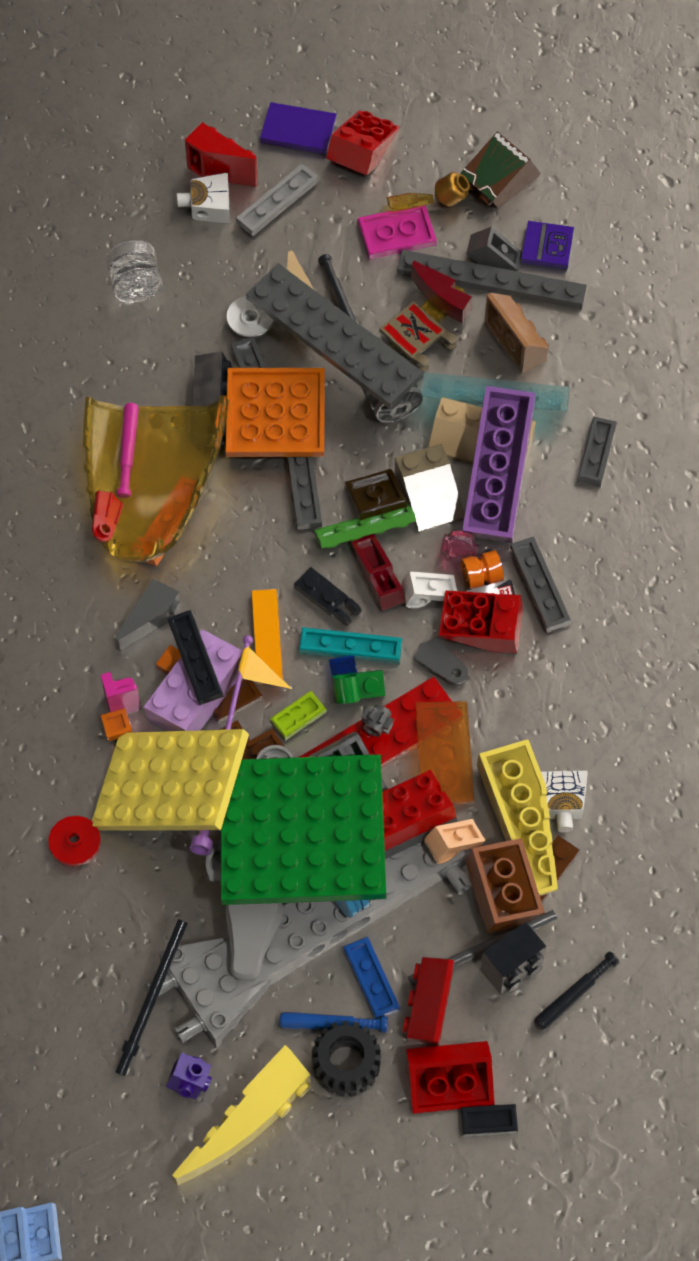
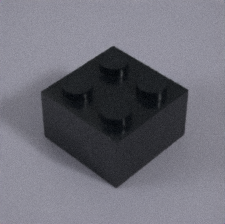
M525 922L483 952L481 971L500 995L506 990L511 992L522 983L521 979L528 974L530 977L534 976L542 969L546 945L530 925Z

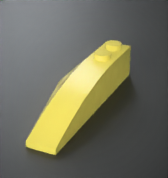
M523 740L479 753L477 768L505 840L510 841L522 838L540 896L557 891L547 789L529 740Z
M286 1045L242 1091L244 1096L239 1105H231L225 1111L226 1115L222 1119L223 1124L220 1127L217 1125L210 1129L203 1140L205 1145L202 1148L196 1146L174 1172L172 1177L176 1185H181L207 1172L236 1154L257 1138L278 1117L281 1119L285 1117L291 1110V1103L297 1096L302 1098L311 1087L309 1085L311 1082L310 1073Z

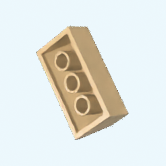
M442 397L435 416L428 448L442 444L448 458L473 464L482 407ZM532 421L526 461L534 439L536 421Z

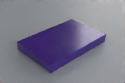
M270 102L260 136V143L327 155L337 114Z

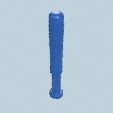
M283 1012L279 1017V1025L283 1029L323 1030L327 1028L330 1030L331 1024L337 1022L338 1026H342V1021H348L350 1026L357 1022L360 1023L361 1029L366 1026L371 1030H380L381 1033H387L388 1017L382 1016L381 1019L354 1018V1016Z

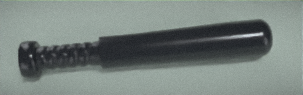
M321 255L318 258V262L324 268L336 307L357 322L341 282L332 267L331 255Z
M611 951L607 952L604 956L605 959L589 974L583 975L575 984L535 1017V1026L541 1031L547 1030L595 985V981L608 971L609 968L612 966L616 967L620 963L617 956Z

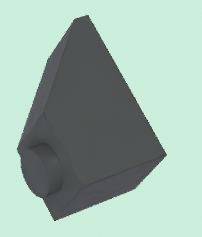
M491 226L471 234L466 254L481 265L518 271L522 251Z

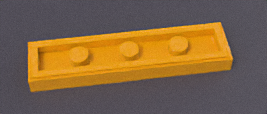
M277 589L253 590L255 652L283 680ZM257 682L258 685H267L264 683Z

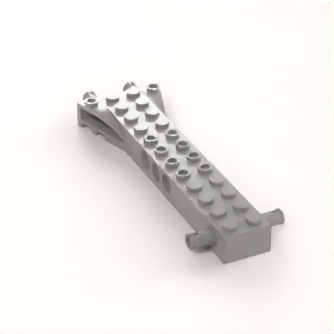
M422 841L386 858L387 899L369 900V907L363 911L361 910L352 918L347 917L335 901L287 903L282 906L281 922L264 955L260 973L256 980L252 982L237 980L232 974V950L229 937L178 946L158 995L160 996L175 987L194 1013L193 1018L174 1028L177 1037H180L179 1040L183 1044L191 1037L204 1031L215 1048L218 1049L222 1044V1040L232 1029L234 1030L243 1015L251 1010L267 989L275 982L446 877L454 886L458 895L464 893L463 889L468 891L472 887V883L469 882L460 868L466 865L465 857L471 849L462 850L451 860L437 864L425 842ZM165 950L158 952V953H159L160 962H161V959H162V957H163V954H164ZM152 982L146 984L148 991Z

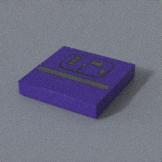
M528 221L521 263L568 270L574 227Z

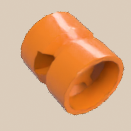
M496 550L482 553L480 559L470 556L460 561L465 584L470 590L484 586L485 581L489 585L504 581L501 560Z

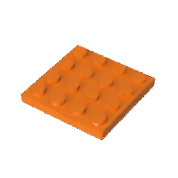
M228 368L226 457H324L325 368Z

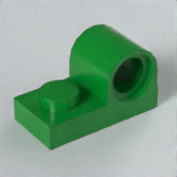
M382 669L331 675L334 701L337 704L354 703L364 698L386 696Z

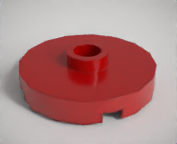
M78 815L65 817L58 821L51 829L48 838L49 849L54 859L63 866L74 868L85 863L88 864L99 854L101 847L100 831L97 827L92 826L93 822L86 817ZM73 837L79 838L75 843L70 842V839Z

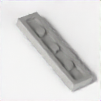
M301 164L237 216L236 223L251 236H254L319 182L318 176L304 164Z

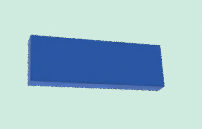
M366 937L344 946L345 955L374 1019H381L382 1016H388L400 1011L399 1003L369 938Z

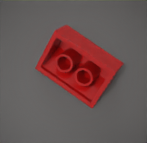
M422 957L421 964H415L413 979L418 981L416 990H410L408 1006H412L411 1017H405L403 1033H407V1040L434 1046L440 1045L454 971V960Z
M488 1041L406 1049L413 1114L461 1109V1107L495 1105L492 1056Z

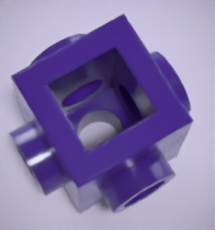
M181 1052L173 1064L166 1088L178 1092L182 1097L196 1100L201 1091H207L211 1083L212 1077L208 1076L211 1065L205 1063L199 1057H191Z

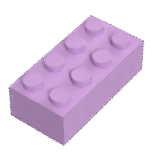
M202 629L200 635L224 697L199 706L182 658H180L144 705L148 721L165 731L201 730L213 714L215 708L223 701L227 695L226 693L236 683L242 650Z

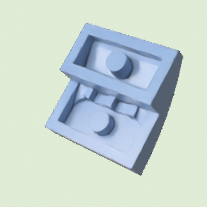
M51 1202L26 1209L18 1207L0 1212V1261L62 1260L56 1204Z

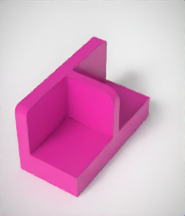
M111 672L101 674L109 712L125 708L127 714L141 710L138 689L132 678L128 677L113 682Z

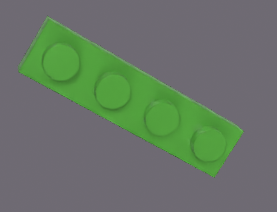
M407 503V507L364 520H360L359 517L316 529L314 532L321 548H333L338 546L339 543L355 541L363 536L382 534L386 530L395 527H406L409 523L415 522L416 517L415 512Z

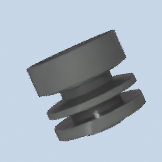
M417 384L391 409L362 388L366 398L370 401V406L374 410L376 418L380 422L389 423L401 420L419 408L423 401V396Z

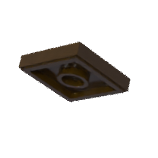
M392 469L345 482L346 490L360 520L407 507V500Z

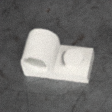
M409 572L402 581L406 606L412 609L424 607L431 600L444 601L446 590L457 591L454 575Z

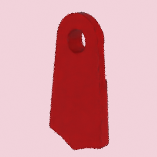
M98 490L95 493L92 534L100 542H108L112 539L124 503L113 492Z

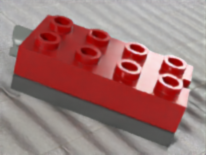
M431 769L382 792L385 859L424 841L425 837L436 826L457 822L454 805L446 792H442L440 783Z

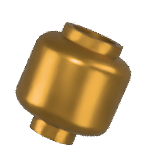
M451 172L436 181L435 197L446 206H454L466 199L469 194L467 178L457 172Z

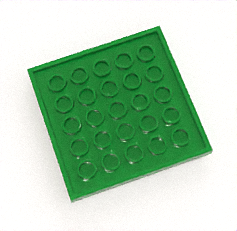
M381 754L241 760L221 828L222 905L387 899Z

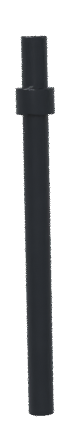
M177 920L129 1040L124 1042L121 1050L123 1054L115 1071L120 1075L126 1076L133 1056L136 1057L140 1049L138 1044L188 923L183 920Z

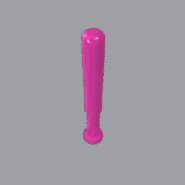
M135 403L125 404L123 412L120 457L121 480L120 488L116 491V495L120 498H129L131 496V490L129 489L130 470L133 468L139 407Z

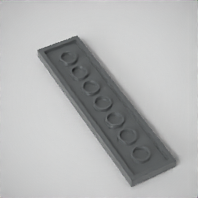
M279 263L246 293L248 301L389 409L423 378V372Z

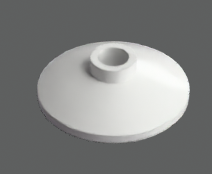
M246 296L236 299L227 310V323L236 334L244 337L260 336L267 332L274 322L271 317L248 301Z

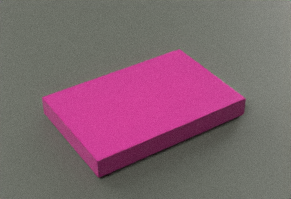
M425 204L363 216L357 220L369 260L400 254L402 250L414 251L437 246V239Z

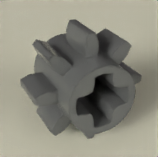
M374 705L373 709L366 707L361 716L364 731L375 737H380L382 732L388 735L394 720L390 718L392 715L391 711L382 705Z

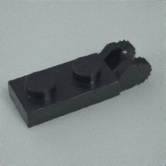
M312 567L294 583L296 590L330 617H335L346 626L351 623V619L341 609L343 606L356 615L362 612L359 604L353 599L348 598V595Z

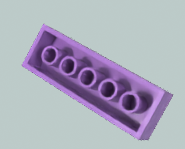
M486 386L462 530L463 536L513 543L536 396L533 392Z

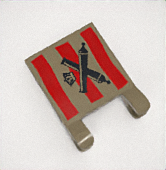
M415 301L379 328V331L412 360L414 365L423 373L429 369L428 364L430 361L428 357L421 353L440 339L450 351L457 347V337L445 330Z

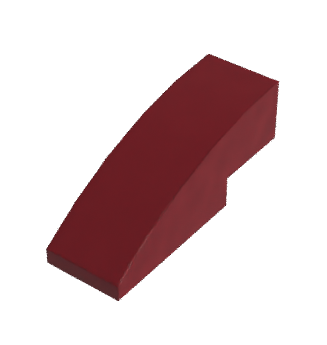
M414 260L411 265V278L418 289L436 308L454 320L463 323L471 311L472 296L455 289V279Z
M375 534L352 541L351 545L381 610L383 611L405 603L403 588L394 574L393 565Z

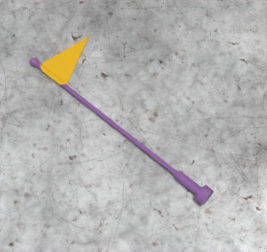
M246 635L243 638L244 648L225 730L231 729L242 678L292 689L249 648V645L253 643V638L250 635ZM199 830L198 835L192 837L190 844L191 852L203 856L211 853L213 841L209 838L210 830Z

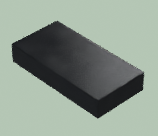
M516 1104L461 1107L460 1109L463 1137L518 1134Z

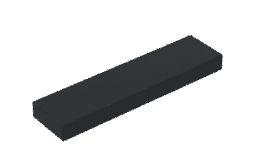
M188 610L168 617L170 629L199 706L224 697L192 611Z

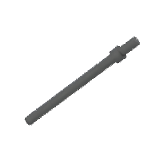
M551 910L527 923L533 930H536L557 920V916ZM519 926L447 959L454 960V967L483 954L484 951ZM413 974L407 977L411 986L417 984L418 980L413 979Z

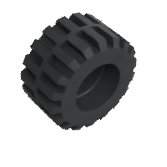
M342 1021V1026H338L337 1022L331 1024L330 1030L324 1028L321 1031V1037L317 1036L315 1047L312 1049V1066L315 1078L319 1079V1084L323 1088L325 1086L328 1087V1092L333 1094L335 1091H338L339 1096L345 1097V1093H350L351 1097L356 1096L358 1090L362 1093L367 1091V1086H372L375 1083V1077L379 1075L381 1065L380 1045L377 1044L376 1036L374 1034L370 1035V1029L366 1026L361 1029L360 1023L354 1022L353 1026L348 1025V1021ZM350 1047L362 1055L363 1061L357 1068L344 1071L336 1068L331 1063L330 1057L336 1050Z

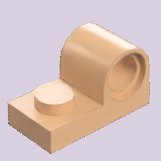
M473 819L436 826L425 837L424 842L436 863L442 864L454 858L462 850L480 847L485 842V839Z

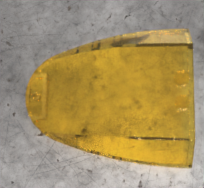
M219 395V400L208 406L139 407L133 468L130 470L129 489L131 490V496L129 498H120L116 495L117 489L120 488L121 480L120 457L124 407L97 401L92 397H86L83 448L86 452L84 470L87 473L88 486L86 491L90 497L91 508L89 509L91 518L93 520L95 493L98 490L113 492L124 503L112 539L108 542H101L110 554L127 562H146L165 554L178 542L201 501L215 466L223 437L229 403L225 395Z

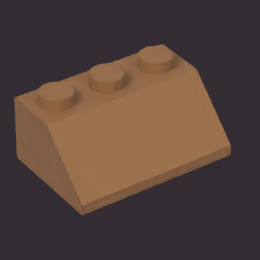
M487 294L485 323L519 370L524 373L546 362L549 350L548 343L537 334L533 322L527 320L524 316L520 304L515 303L508 295Z

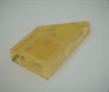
M405 193L386 197L387 205L393 212L434 203L432 194Z

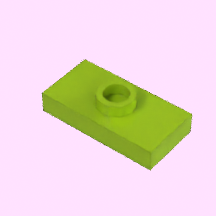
M309 691L271 717L270 723L286 741L324 715L326 708L314 693Z

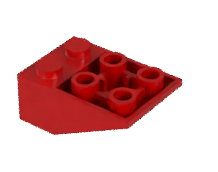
M359 110L332 133L326 159L368 175L377 167L398 133L400 126L393 124L388 119L375 117L368 111Z
M202 122L185 139L187 168L200 177L228 173V183L253 187L258 185L257 157L255 154L239 146L233 139L220 134L216 128L209 127Z
M446 590L439 637L490 652L517 654L524 610L521 595Z

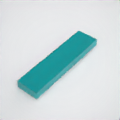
M302 627L299 654L400 664L402 638Z

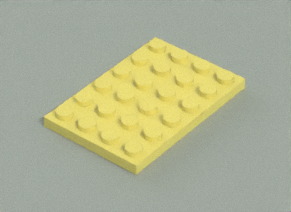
M244 729L133 732L123 734L118 737L92 818V826L97 827L99 831L221 830L249 734Z

